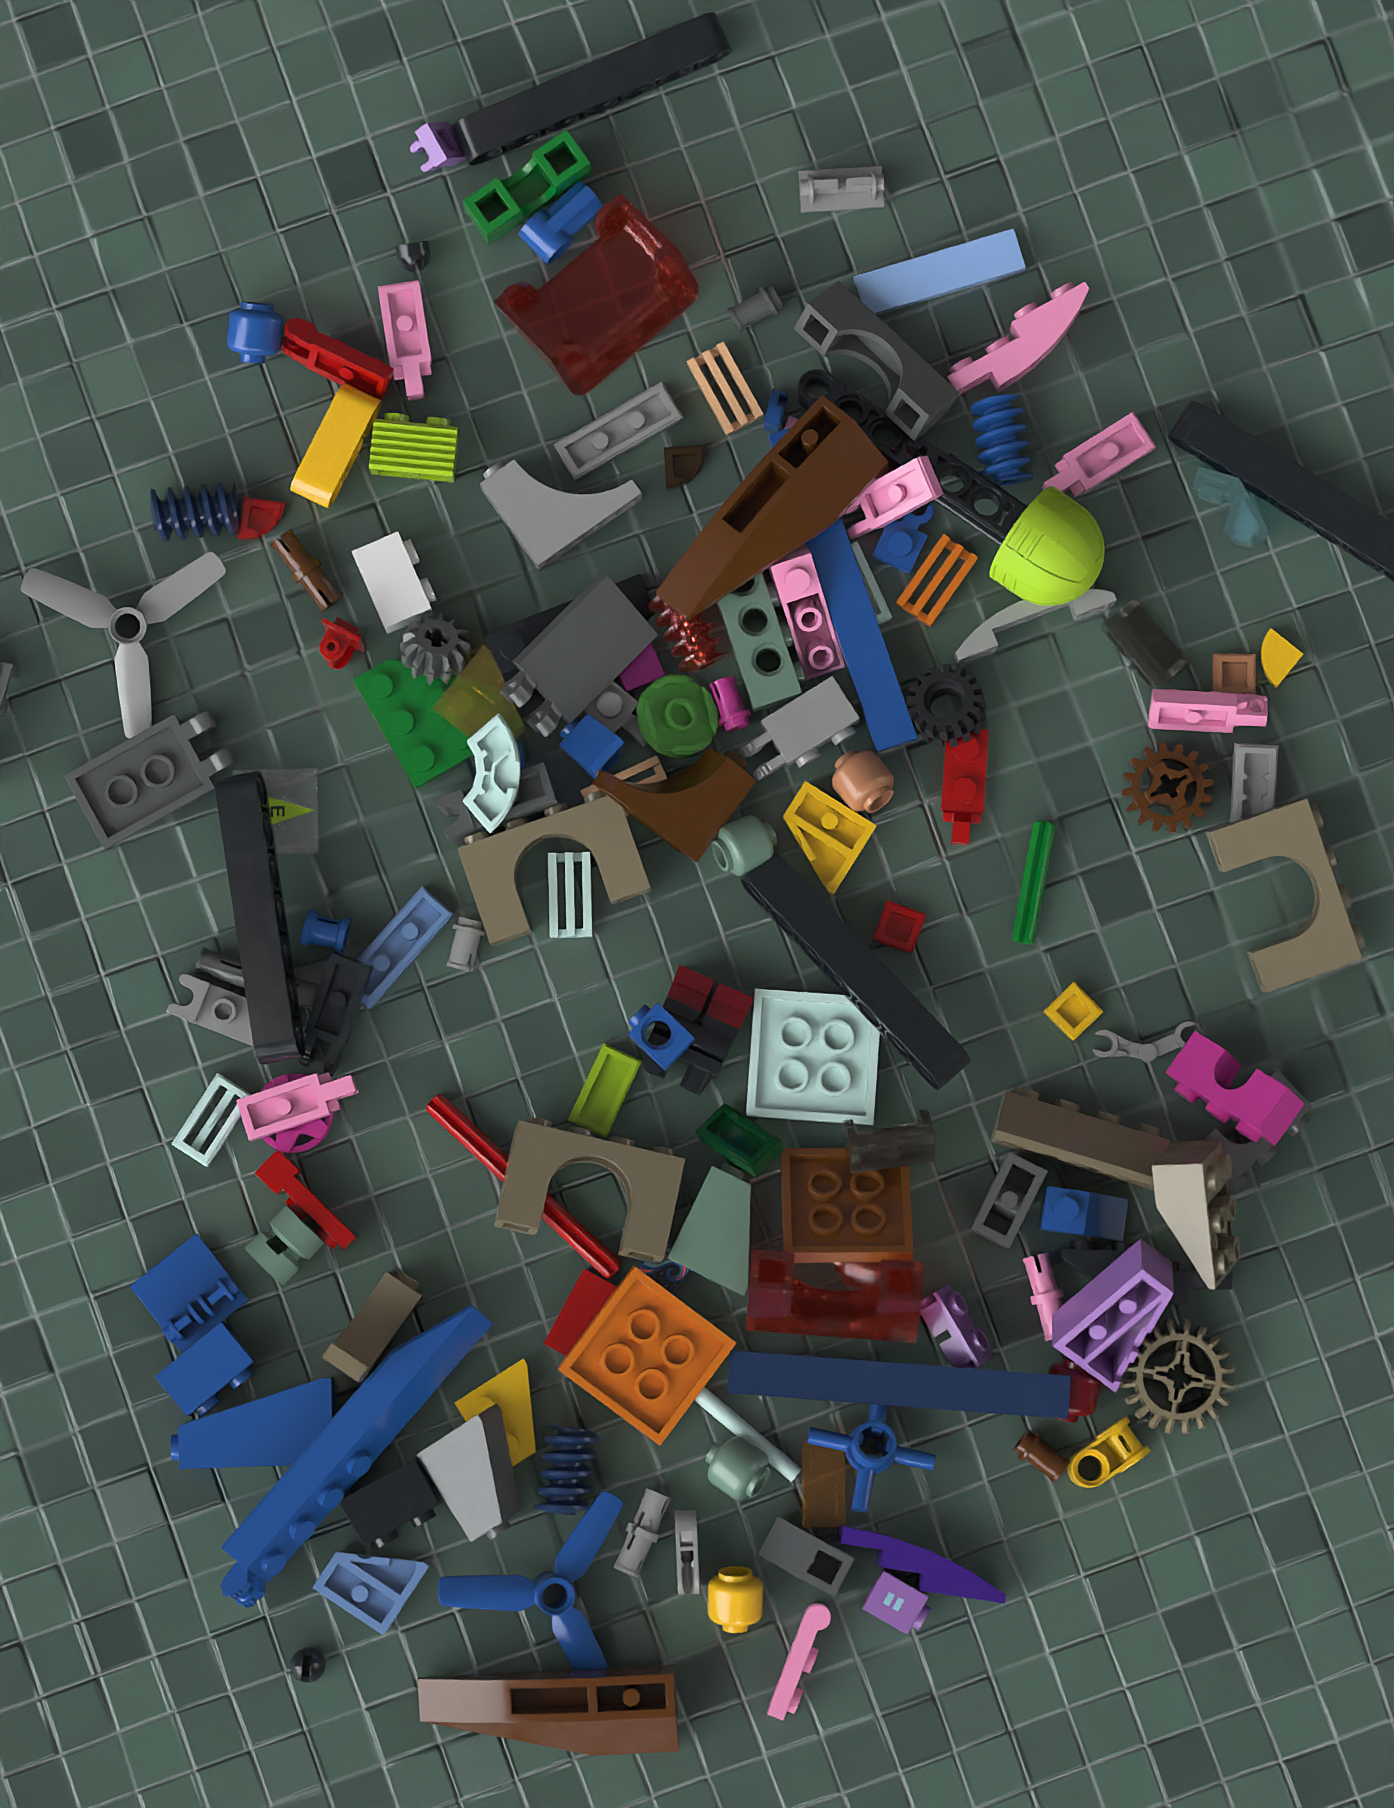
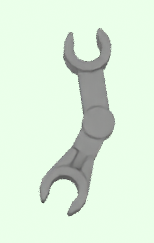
M1183 1022L1177 1026L1174 1034L1151 1044L1130 1042L1111 1031L1100 1030L1094 1035L1109 1038L1111 1049L1107 1052L1092 1049L1091 1052L1098 1058L1130 1057L1140 1059L1144 1063H1150L1156 1057L1179 1047L1182 1049L1186 1043L1181 1039V1031L1184 1028L1195 1025V1022Z

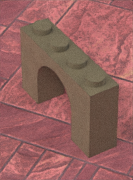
M599 790L584 796L585 803L569 809L568 803H562L544 810V818L529 822L528 817H522L504 824V832L489 836L488 831H482L464 838L466 845L458 847L457 850L492 947L532 933L517 888V871L524 855L534 845L543 840L568 838L584 845L596 859L612 905L652 892L627 817L620 805Z
M1299 798L1205 831L1220 872H1227L1264 858L1283 856L1298 863L1307 872L1313 884L1314 906L1304 926L1288 937L1247 951L1259 989L1265 993L1362 960L1359 949L1365 947L1358 925L1350 924L1346 909L1351 907L1346 888L1343 884L1337 885L1332 869L1337 867L1334 852L1329 843L1323 845L1318 829L1323 827L1321 814L1315 803L1309 805L1307 798Z
M528 1117L527 1122L519 1120L514 1131L494 1227L535 1236L540 1227L548 1186L552 1177L569 1165L594 1163L610 1170L619 1179L626 1192L628 1203L627 1215L618 1255L660 1264L666 1253L685 1159L676 1157V1151L666 1147L652 1146L650 1151L634 1147V1141L623 1137L612 1136L607 1141L594 1138L592 1131L580 1127H569L568 1131L551 1128L552 1122L541 1118Z

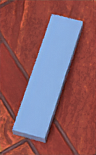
M1013 228L853 276V281L859 300L877 316L1025 271L1026 267Z

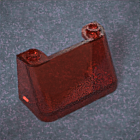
M621 193L610 203L602 206L596 215L594 228L599 239L539 290H536L529 282L522 281L508 286L493 301L506 320L574 395H583L594 389L688 309L698 296V283L680 251Z

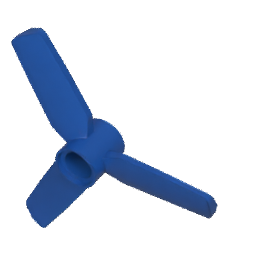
M607 1491L599 1492L556 1555L554 1571L543 1572L534 1581L521 1574L443 1576L439 1579L437 1588L439 1603L446 1607L522 1611L537 1604L544 1613L551 1615V1630L574 1670L609 1668L584 1614L573 1607L575 1592L571 1583L579 1579L587 1571L620 1513L623 1502L612 1493ZM553 1583L561 1584L563 1587L562 1597L552 1604L543 1602L542 1595L544 1589Z

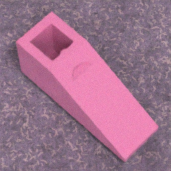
M805 543L770 566L768 570L771 580L775 585L780 607L789 627L793 646L802 666L805 679L809 680L845 668V664L812 555Z

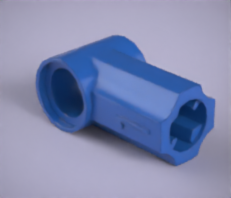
M579 180L548 210L542 209L532 216L520 229L518 235L546 265H549L571 246L574 241L573 237L604 210V205L593 191Z

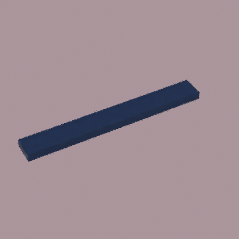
M731 1350L727 1393L1069 1419L1072 1376Z

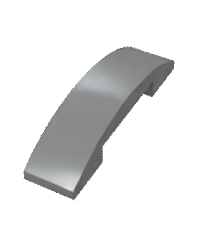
M1088 589L1077 599L1061 605L1044 606L1021 600L999 611L976 628L956 651L954 660L956 665H960L992 653L998 647L995 633L1063 607L1069 606L1073 619L1076 621L1113 607L1117 599L1114 592Z

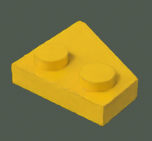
M524 1358L454 1402L466 1422L492 1405L498 1404L502 1412L512 1467L536 1452L528 1364Z

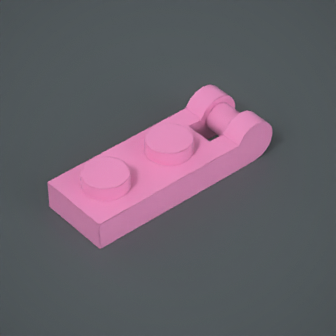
M812 1603L804 1612L767 1709V1714L784 1720L786 1712L795 1714L803 1693L802 1689L796 1687L802 1671L810 1674L819 1649L812 1647L817 1631L825 1629L831 1619L828 1608L822 1603Z

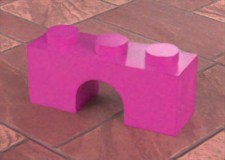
M1194 1031L1166 1071L1177 1083L1174 1091L1192 1104H1195L1198 1099L1202 1100L1207 1104L1204 1109L1223 1123H1226L1231 1118L1238 1123L1236 1129L1253 1142L1257 1143L1261 1137L1275 1146L1300 1112L1304 1103L1288 1087L1258 1069L1255 1070L1243 1086L1231 1089L1232 1081L1242 1065L1226 1049Z

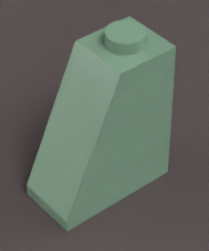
M722 1163L720 1169L711 1166L667 1259L744 1296L748 1289L751 1184L743 1181L746 1173L726 1163Z

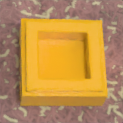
M1073 982L1043 1012L1073 1042L1104 1011Z

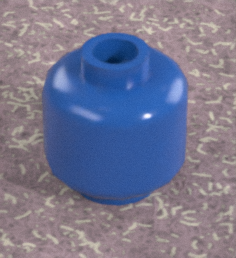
M241 301L240 308L233 309L229 314L227 346L233 352L240 353V361L264 364L265 356H272L280 352L283 317L274 311L273 304Z

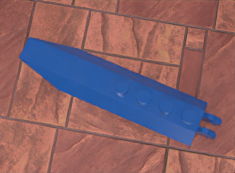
M470 1305L391 1350L221 1546L225 1552L237 1561L228 1571L227 1576L221 1581L220 1587L223 1595L236 1599L238 1605L248 1609L257 1604L258 1600H261L265 1595L266 1583L268 1584L285 1567L286 1562L296 1550L313 1535L316 1527L332 1509L340 1504L343 1496L355 1482L370 1469L375 1459L493 1325L491 1320Z

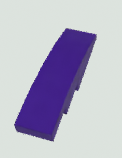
M841 1524L838 1525L837 1542L878 1549L875 1565L883 1568L916 1572L915 1588L920 1591L1005 1604L1006 1595L971 1571L927 1549L882 1533Z

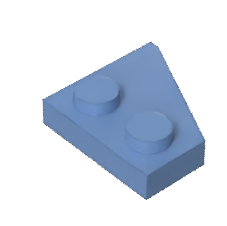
M337 1551L312 1588L384 1636L430 1565L422 1561Z

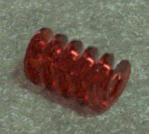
M658 596L649 603L648 609L650 612H662L655 621L658 627L671 626L664 633V640L666 642L678 641L670 651L672 656H686L678 665L681 672L700 671L718 663L731 654L730 651H716L715 648L724 640L722 636H708L709 631L716 625L715 621L701 622L700 620L709 610L708 608L688 621Z

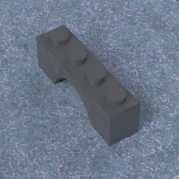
M837 281L808 302L794 327L821 355H847L870 365L881 376L888 391V404L884 413L914 441L945 418L959 395V392L840 281Z

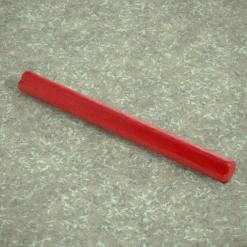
M442 1094L434 1096L426 1105V1111L503 1182L509 1156ZM547 1193L542 1219L600 1274L607 1279L611 1278L621 1268V1261Z

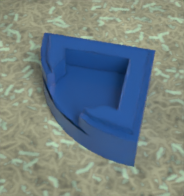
M772 389L764 421V430L781 431L789 396L787 391Z

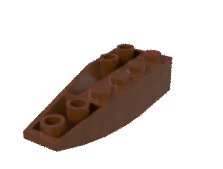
M822 395L762 458L720 507L656 591L657 596L689 621L831 527L889 466L888 461L855 420Z
M675 1665L418 1677L420 1722L593 1756L679 1752L680 1750Z

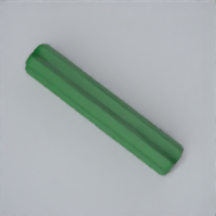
M1036 820L1032 826L1011 937L1012 941L1024 945H1032L1035 941L1056 830L1054 823L1044 820Z

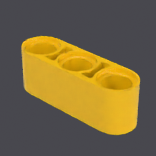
M344 382L331 402L293 478L290 490L329 509L341 490L373 426L374 419L379 414L382 400Z

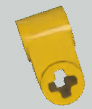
M1127 1415L1107 1427L1093 1441L1070 1457L1067 1473L1075 1485L1082 1488L1097 1487L1118 1472L1131 1467L1151 1452L1148 1445L1142 1446L1129 1427L1130 1419ZM1086 1456L1093 1457L1099 1465L1098 1475L1091 1481L1084 1480L1078 1473L1079 1461Z

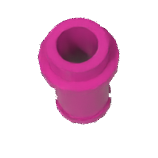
M735 676L721 678L709 684L722 718L718 721L719 725L724 726L727 733L750 725L748 717L751 716L750 710H745L735 682Z

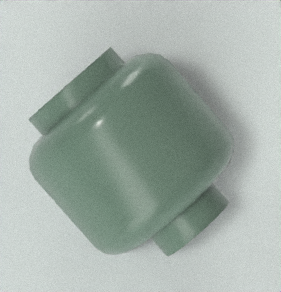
M744 815L721 827L715 837L716 840L712 841L711 844L715 860L724 872L730 871L735 876H744L773 856V846L777 845V837L774 829L768 822L762 823L754 815Z
M740 1436L732 1437L725 1443L720 1440L717 1441L705 1459L710 1464L707 1472L709 1482L735 1500H742L747 1496L750 1498L756 1497L764 1488L771 1475V1470L767 1468L769 1462L767 1455Z

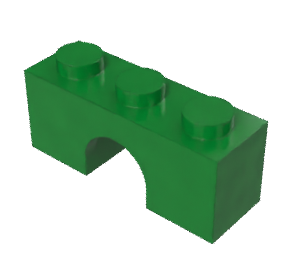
M566 129L532 152L531 160L518 172L501 181L496 177L464 199L465 213L487 244L491 245L562 196L579 180L582 182L592 175L591 164Z

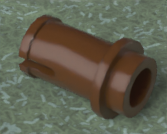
M1027 1430L1013 1448L1019 1454L1017 1459L1020 1461L1026 1459L1049 1477V1480L1055 1482L1065 1471L1070 1460L1065 1459L1042 1441L1039 1432L1034 1434Z

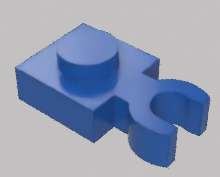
M929 504L926 512L921 516H915L910 512L902 516V522L895 520L886 525L872 554V558L910 575L928 538V535L918 531V529L931 520L934 506Z

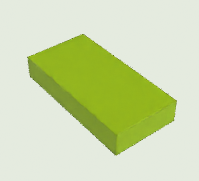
M603 1043L568 1121L607 1138L642 1061Z

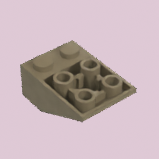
M1223 1140L1173 1141L1152 1165L1156 1207L1209 1289H1216L1240 1259V1241L1238 1236H1233L1232 1221L1236 1217V1201L1234 1195H1229L1227 1179L1231 1178L1232 1173L1231 1157L1229 1154L1224 1153Z

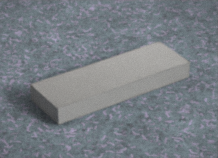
M661 381L554 444V448L573 480L577 482L682 421L683 415Z

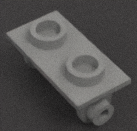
M882 166L798 171L801 213L884 208V176L882 174Z

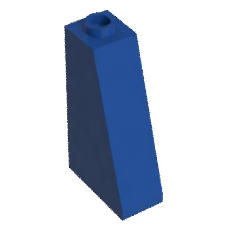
M321 1378L179 1425L178 1434L171 1435L172 1460H179V1469L292 1465L335 1416L334 1378Z

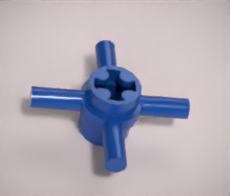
M871 1404L868 1422L857 1426L850 1435L810 1427L808 1444L845 1451L849 1464L858 1471L851 1509L856 1512H868L874 1477L879 1473L885 1472L893 1462L931 1471L934 1467L936 1454L897 1446L893 1430L885 1424L888 1405ZM867 1438L876 1440L874 1447L877 1451L883 1452L881 1458L869 1453L865 1455L860 1448L866 1445Z

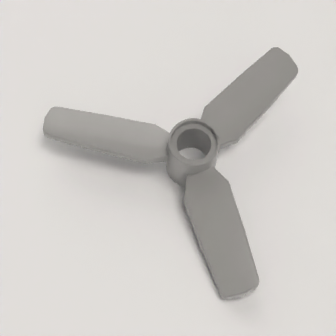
M208 552L145 592L136 608L127 606L118 610L106 596L34 567L30 568L24 576L21 591L90 628H108L111 637L120 643L114 663L124 733L127 738H132L152 726L149 659L139 642L145 636L148 624L167 620L224 576L226 569L215 553ZM129 613L138 618L140 630L135 637L125 638L118 633L116 622L122 614Z

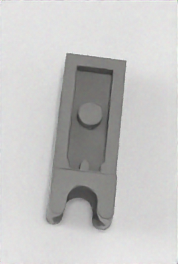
M181 973L179 981L183 986L192 990L194 994L193 1000L186 1006L175 1003L169 1004L166 1013L253 1046L246 998L193 976Z

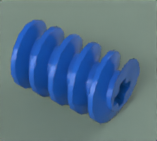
M1019 394L990 396L970 406V413L981 417L973 422V430L984 433L975 439V446L986 450L978 455L977 460L981 465L989 466L982 470L980 474L998 486L1018 484L1034 479V474L1021 472V467L1032 462L1031 457L1018 454L1019 450L1029 446V441L1016 439V434L1027 429L1026 424L1014 423L1013 418L1024 413V408L1011 406V401L1021 396Z

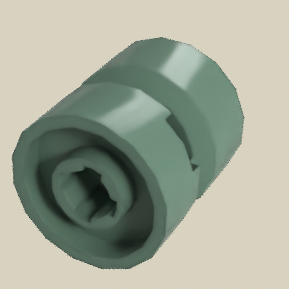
M287 1205L270 1221L271 1230L269 1232L260 1231L244 1247L283 1286L300 1270L299 1261L301 1259L310 1260L325 1244L315 1231ZM284 1242L288 1248L279 1253L277 1250L280 1248L281 1243Z

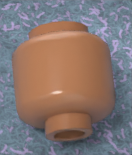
M851 750L843 754L836 761L835 768L837 770L832 777V786L845 803L855 812H876L892 798L894 794L892 790L894 775L871 750H864L858 753Z

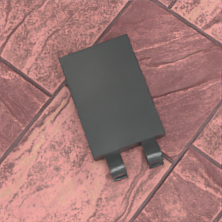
M600 573L512 661L520 671L507 681L499 692L509 703L512 704L514 702L520 708L530 699L534 688H536L545 698V701L530 713L525 721L536 733L540 731L546 737L557 727L560 717L564 721L571 723L658 634L609 576Z
M204 711L181 724L177 715L173 714L64 775L104 849L107 850L215 790V783L211 777L238 763L230 748H224L203 761L198 755L191 740L217 727L209 711Z

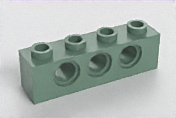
M762 572L752 578L754 585L748 592L739 593L734 590L716 602L753 714L793 701L802 695L800 687L807 685L800 661L792 663L787 647L794 645L787 622L779 623L774 607L780 606L773 581L765 583ZM754 612L762 614L767 620L765 629L756 633L748 631L743 625L744 618ZM765 652H772L779 657L781 664L773 672H764L756 664L758 656Z

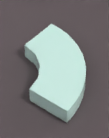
M498 713L467 740L469 747L475 755L477 773L473 788L464 798L463 803L489 833H492L503 822L511 810L517 796L521 777L518 745L511 728L501 713Z

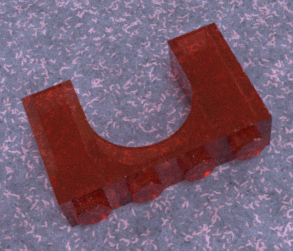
M752 1250L745 1331L916 1343L923 1299L924 1262L881 1259L879 1278L871 1286L852 1291H830L806 1285L794 1276L795 1253Z

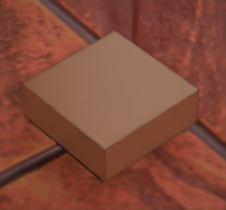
M1213 654L1212 691L1256 695V654Z

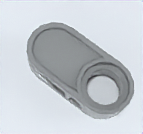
M696 1509L675 1510L678 1595L688 1593L700 1594Z

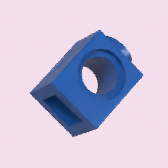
M658 1002L652 1009L645 1004L628 1022L633 1027L628 1036L665 1071L695 1041V1038ZM661 1022L670 1028L671 1037L666 1044L655 1046L647 1040L646 1031L653 1023Z

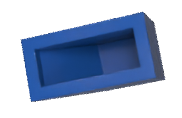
M587 714L582 720L576 717L559 734L563 738V741L559 744L560 749L593 780H595L601 770L608 772L626 753L625 742L590 714Z
M1046 1186L1043 1190L1038 1230L1123 1242L1129 1199Z

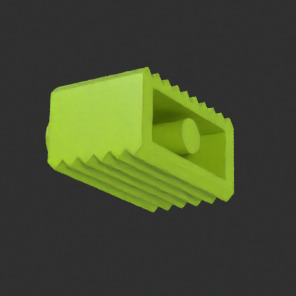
M385 413L384 420L374 419L369 461L370 473L372 475L453 483L455 481L459 429L458 427L451 426V420L446 418L427 417L426 424L409 422L408 415Z

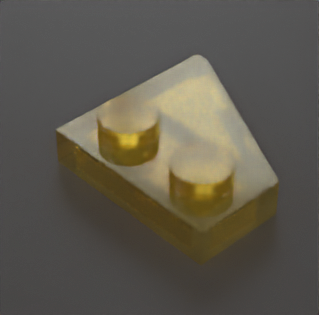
M485 645L482 646L433 706V710L468 738H471L498 713H501L507 721L516 741L526 730L514 702L512 704L509 703L499 692L505 683L489 648Z

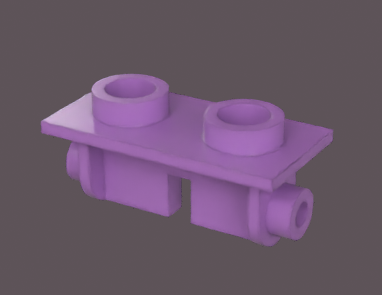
M950 1284L919 1301L922 1310L919 1312L934 1337L946 1330L952 1336L939 1344L952 1367L974 1369L992 1358L989 1352L990 1344L986 1335L981 1329L975 1328L967 1314L968 1306L959 1292L953 1291Z

